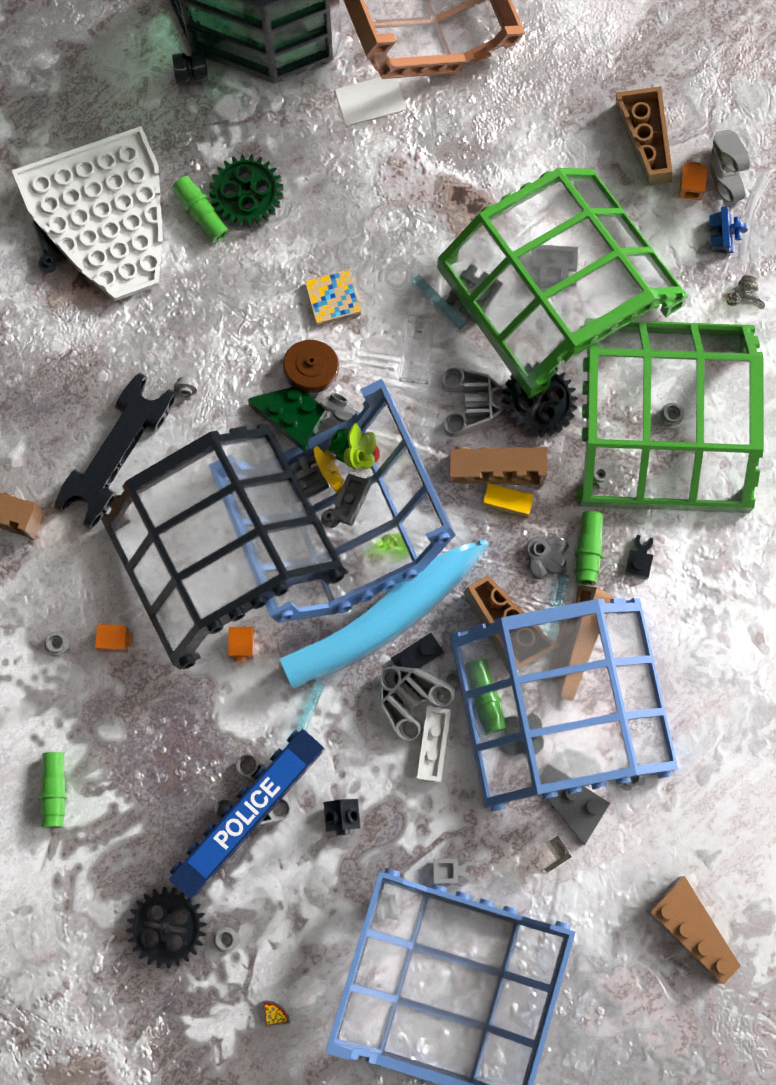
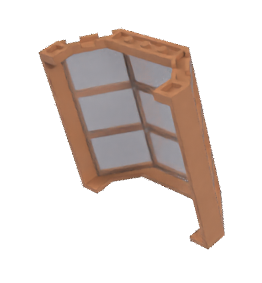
M343 0L365 55L370 59L373 67L379 72L382 79L455 74L463 70L462 65L473 60H475V63H479L491 57V52L500 47H504L506 50L514 46L525 34L511 0Z

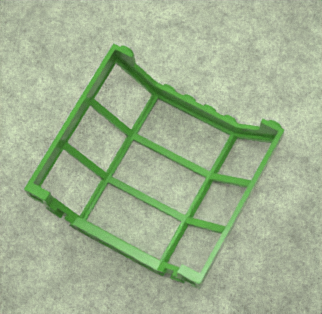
M585 319L583 327L596 319ZM632 321L615 332L639 333L642 350L598 348L597 342L586 348L587 358L583 359V372H587V381H583L582 394L587 395V403L582 406V418H586V427H582V442H586L583 479L580 485L576 486V499L580 500V507L750 513L754 509L756 501L754 489L758 487L760 469H756V466L759 465V458H763L764 356L762 352H757V348H760L758 336H754V325ZM648 333L691 334L695 352L651 350ZM700 335L740 336V353L704 352ZM598 356L643 358L642 441L597 439ZM651 358L696 360V443L650 441ZM704 360L749 362V445L704 443ZM596 447L642 449L636 497L591 496ZM650 449L695 451L689 499L644 498ZM703 451L749 453L744 486L740 489V501L697 500Z

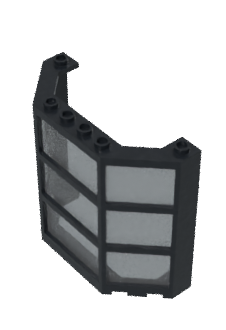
M266 423L258 424L256 429L247 430L246 426L230 428L229 433L219 434L218 430L208 432L126 480L122 486L124 489L123 493L116 495L110 504L112 510L101 518L172 665L180 670L191 668L196 664L195 661L201 658L196 649L208 634L220 632L224 625L231 621L236 622L242 619L245 613L252 609L263 607L266 605L267 600L272 597L284 595L288 592V588L293 585L322 579L327 585L330 583L335 584L340 582L344 575L349 573L274 433Z

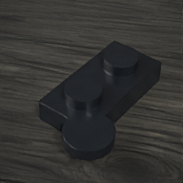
M33 220L32 224L44 254L39 258L38 266L41 271L51 273L56 269L57 262L67 260L68 258Z
M429 633L393 656L391 661L398 667L421 669L443 655L444 651L433 634ZM397 673L394 676L395 683L399 680Z

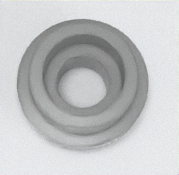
M180 377L174 384V391L182 397H190L197 393V385L195 380L190 377Z
M668 403L661 409L660 417L666 425L676 426L682 422L684 411L680 405ZM668 412H674L676 417L670 418Z
M52 632L45 639V649L52 655H62L69 647V640L62 632ZM55 640L61 641L60 647L54 648L53 643Z
M223 927L214 935V945L221 952H231L238 945V934L232 928ZM224 935H229L231 938V942L228 945L222 942Z

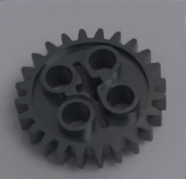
M537 362L534 368L528 363L525 366L527 374L529 375L540 362ZM565 372L560 375L556 373L551 377L550 386L544 393L540 401L541 404L534 413V417H531L530 414L539 400L538 396L542 392L529 399L511 374V380L508 379L505 383L508 388L502 391L507 396L503 398L502 403L508 404L503 411L511 412L508 421L516 420L514 428L521 425L523 426V434L530 430L531 437L538 432L540 438H543L546 432L551 437L555 434V431L560 433L563 430L562 426L566 428L570 424L568 420L574 418L575 415L572 412L577 409V406L572 403L578 397L571 396L576 388L568 387L572 380L565 381L563 379L566 374ZM551 392H555L559 396V400L554 399L551 396ZM520 400L526 401L529 408L523 407ZM541 411L546 412L549 415V419L543 418Z
M163 887L162 894H159L157 889H153V897H150L147 893L143 894L145 902L137 900L136 903L139 909H130L135 917L127 919V922L133 924L132 928L126 929V932L133 933V937L128 942H136L137 944L132 951L141 950L139 959H143L146 956L149 957L148 965H151L156 960L157 968H161L163 962H166L167 969H170L172 961H175L179 967L181 966V958L187 962L191 961L189 953L197 955L198 952L195 946L204 945L199 940V937L207 936V933L201 931V927L207 926L208 923L200 921V918L204 917L206 913H198L197 911L201 907V903L193 905L194 899H186V895L183 892L177 895V887H173L171 893H168L167 887ZM157 905L163 909V916L159 920L154 919L151 915L152 908ZM180 910H184L188 915L187 922L182 925L178 924L175 919L176 913ZM168 920L170 926L186 928L189 932L186 934L168 931L166 935L164 929L149 927L145 923L149 921L166 924ZM151 930L158 934V941L154 945L149 944L146 940V935ZM174 935H179L183 940V945L180 949H174L170 944V940Z

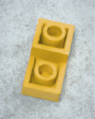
M316 446L314 454L317 465L333 490L339 494L343 486L342 483L345 480L337 473L339 469L334 463L337 459L330 451L326 450L323 452Z

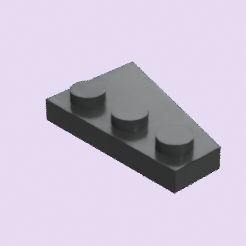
M549 764L546 765L540 775L541 785L572 779ZM581 787L582 792L567 794V790L558 791L557 797L546 800L578 836L583 845H585L610 805V802L586 787Z

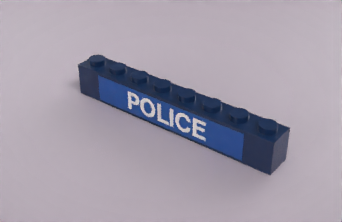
M303 728L300 731L295 730L286 741L289 744L284 750L279 748L271 756L270 760L272 763L267 769L262 767L253 778L256 781L249 788L246 785L237 795L239 800L234 806L229 804L220 814L222 817L217 825L212 823L203 833L206 836L200 844L195 842L187 851L189 857L183 863L177 862L170 870L172 876L168 880L190 900H193L326 750Z

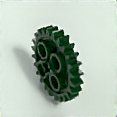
M241 154L240 161H237L233 156V163L229 164L227 161H224V169L217 167L219 175L212 174L214 182L209 183L210 189L213 190L209 192L210 198L213 199L211 201L212 207H216L217 215L223 213V221L230 217V224L232 226L236 221H239L240 228L243 227L244 222H247L249 228H252V222L254 221L261 226L260 219L263 218L268 222L269 213L276 215L274 207H281L279 200L284 198L283 193L280 192L284 190L283 184L280 183L282 181L281 175H276V167L270 169L271 164L269 161L263 165L262 157L254 161L253 154H251L249 160H245V156ZM243 173L250 174L246 179L240 178V175ZM262 186L268 188V190L265 192L257 191V189ZM228 190L236 191L234 195H225ZM247 203L254 205L251 209L243 208Z

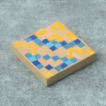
M349 269L305 280L317 326L361 314Z

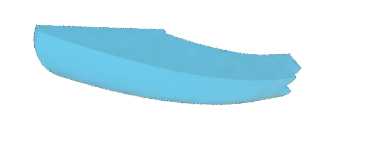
M478 541V546L475 543H469L435 557L423 572L418 573L416 578L396 584L394 589L390 590L367 612L346 627L321 641L279 659L292 689L313 679L315 681L323 679L366 658L418 623L443 601L470 572L489 547L487 541Z

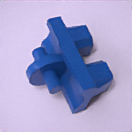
M728 206L721 207V212L709 215L711 229L722 228V234L711 235V247L713 250H725L727 254L734 253L733 234H735L736 241L742 240V233L748 231V225L741 223V217L739 216L734 217V224H732V214L729 212Z

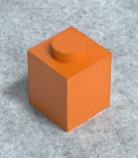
M698 162L684 163L680 177L679 198L702 200L706 188L707 166L701 165Z
M97 624L95 648L103 652L128 653V646L132 647L133 632H129L130 629L126 625Z
M229 627L228 656L230 659H234L235 663H248V659H254L255 630L253 627Z

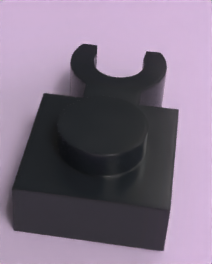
M637 535L634 540V546L637 550L629 551L624 574L648 579L653 555L647 554V551L653 545V538H649L648 544L644 546L640 544L641 535Z

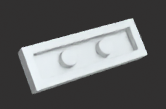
M427 706L417 779L441 783L451 709Z

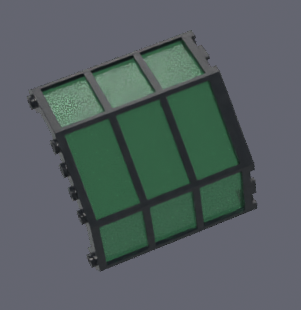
M169 0L191 52L204 51L205 58L274 84L283 81L285 77L311 70L313 66L323 62L326 64L333 61L342 42L340 0Z

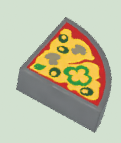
M263 1001L265 1027L291 1023L288 1013L281 1005L273 1001Z

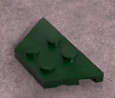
M294 387L248 399V404L254 411L302 451L307 450L309 439L311 436L316 435L319 425L327 417V412L322 408L321 404L306 392H302Z

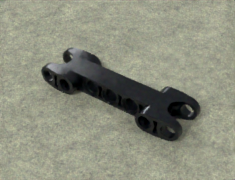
M138 373L119 396L115 409L122 412V415L85 473L83 474L74 469L62 485L56 498L54 508L59 512H63L75 501L86 502L88 510L83 526L88 529L95 527L110 508L116 492L109 489V486L146 428L148 427L155 432L158 431L169 415L175 401L176 393L170 389L158 399H145L143 391L147 382V376L142 373Z

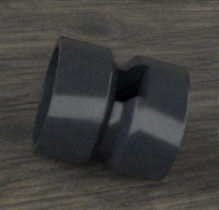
M204 51L191 52L190 56H187L185 53L172 54L176 84L189 83L191 79H194L195 82L208 81Z

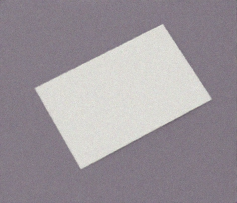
M379 77L335 89L346 126L407 110L397 78L382 79Z

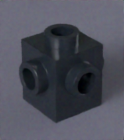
M339 799L323 802L326 832L336 831V836L350 835L353 829H360L358 799Z

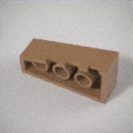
M662 87L616 92L617 109L648 184L671 183L672 164Z
M463 446L455 447V449L450 450L449 483L543 486L547 476L548 447H482L479 449H469Z
M0 493V528L34 540L44 516L43 511L39 508V504L19 499L8 493Z
M489 575L469 585L463 592L481 624H486V628L490 627V624L494 623L495 619L525 613L510 600V597ZM538 625L509 630L517 672L552 653L558 647L553 640L551 641L543 633L544 631ZM501 633L489 636L507 665Z
M680 876L650 907L647 913L719 984H725L741 966L686 877Z

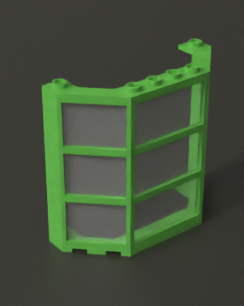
M557 168L552 172L547 171L538 180L524 184L517 192L506 194L498 203L487 205L447 249L440 254L437 263V269L529 399L550 386L551 377L557 373L555 368L562 360L568 362L573 356L648 311L657 309L660 304H662L660 311L666 318L684 307L688 295L593 169Z

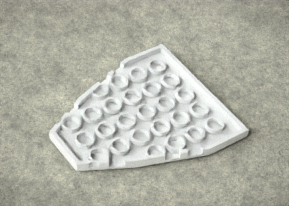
M142 126L11 170L31 218L69 261L114 301L158 286L163 239L159 168Z

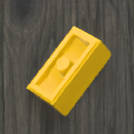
M488 483L482 506L528 518L534 495Z

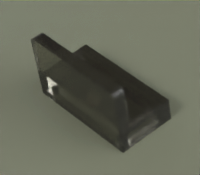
M559 836L553 837L546 842L556 860L541 869L542 874L550 872L572 857Z

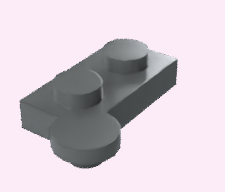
M348 473L334 503L335 508L323 512L321 516L322 524L327 528H334L340 522L353 526L372 485L370 480Z

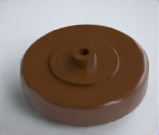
M303 340L295 343L287 350L283 359V373L287 382L295 389L306 393H317L328 389L336 381L339 373V359L336 352L326 343L318 340Z

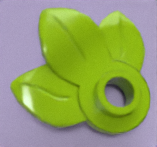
M355 423L348 435L349 448L344 452V461L348 467L353 469H360L361 467L369 469L375 461L372 452L376 446V436L373 432L363 434L359 425Z

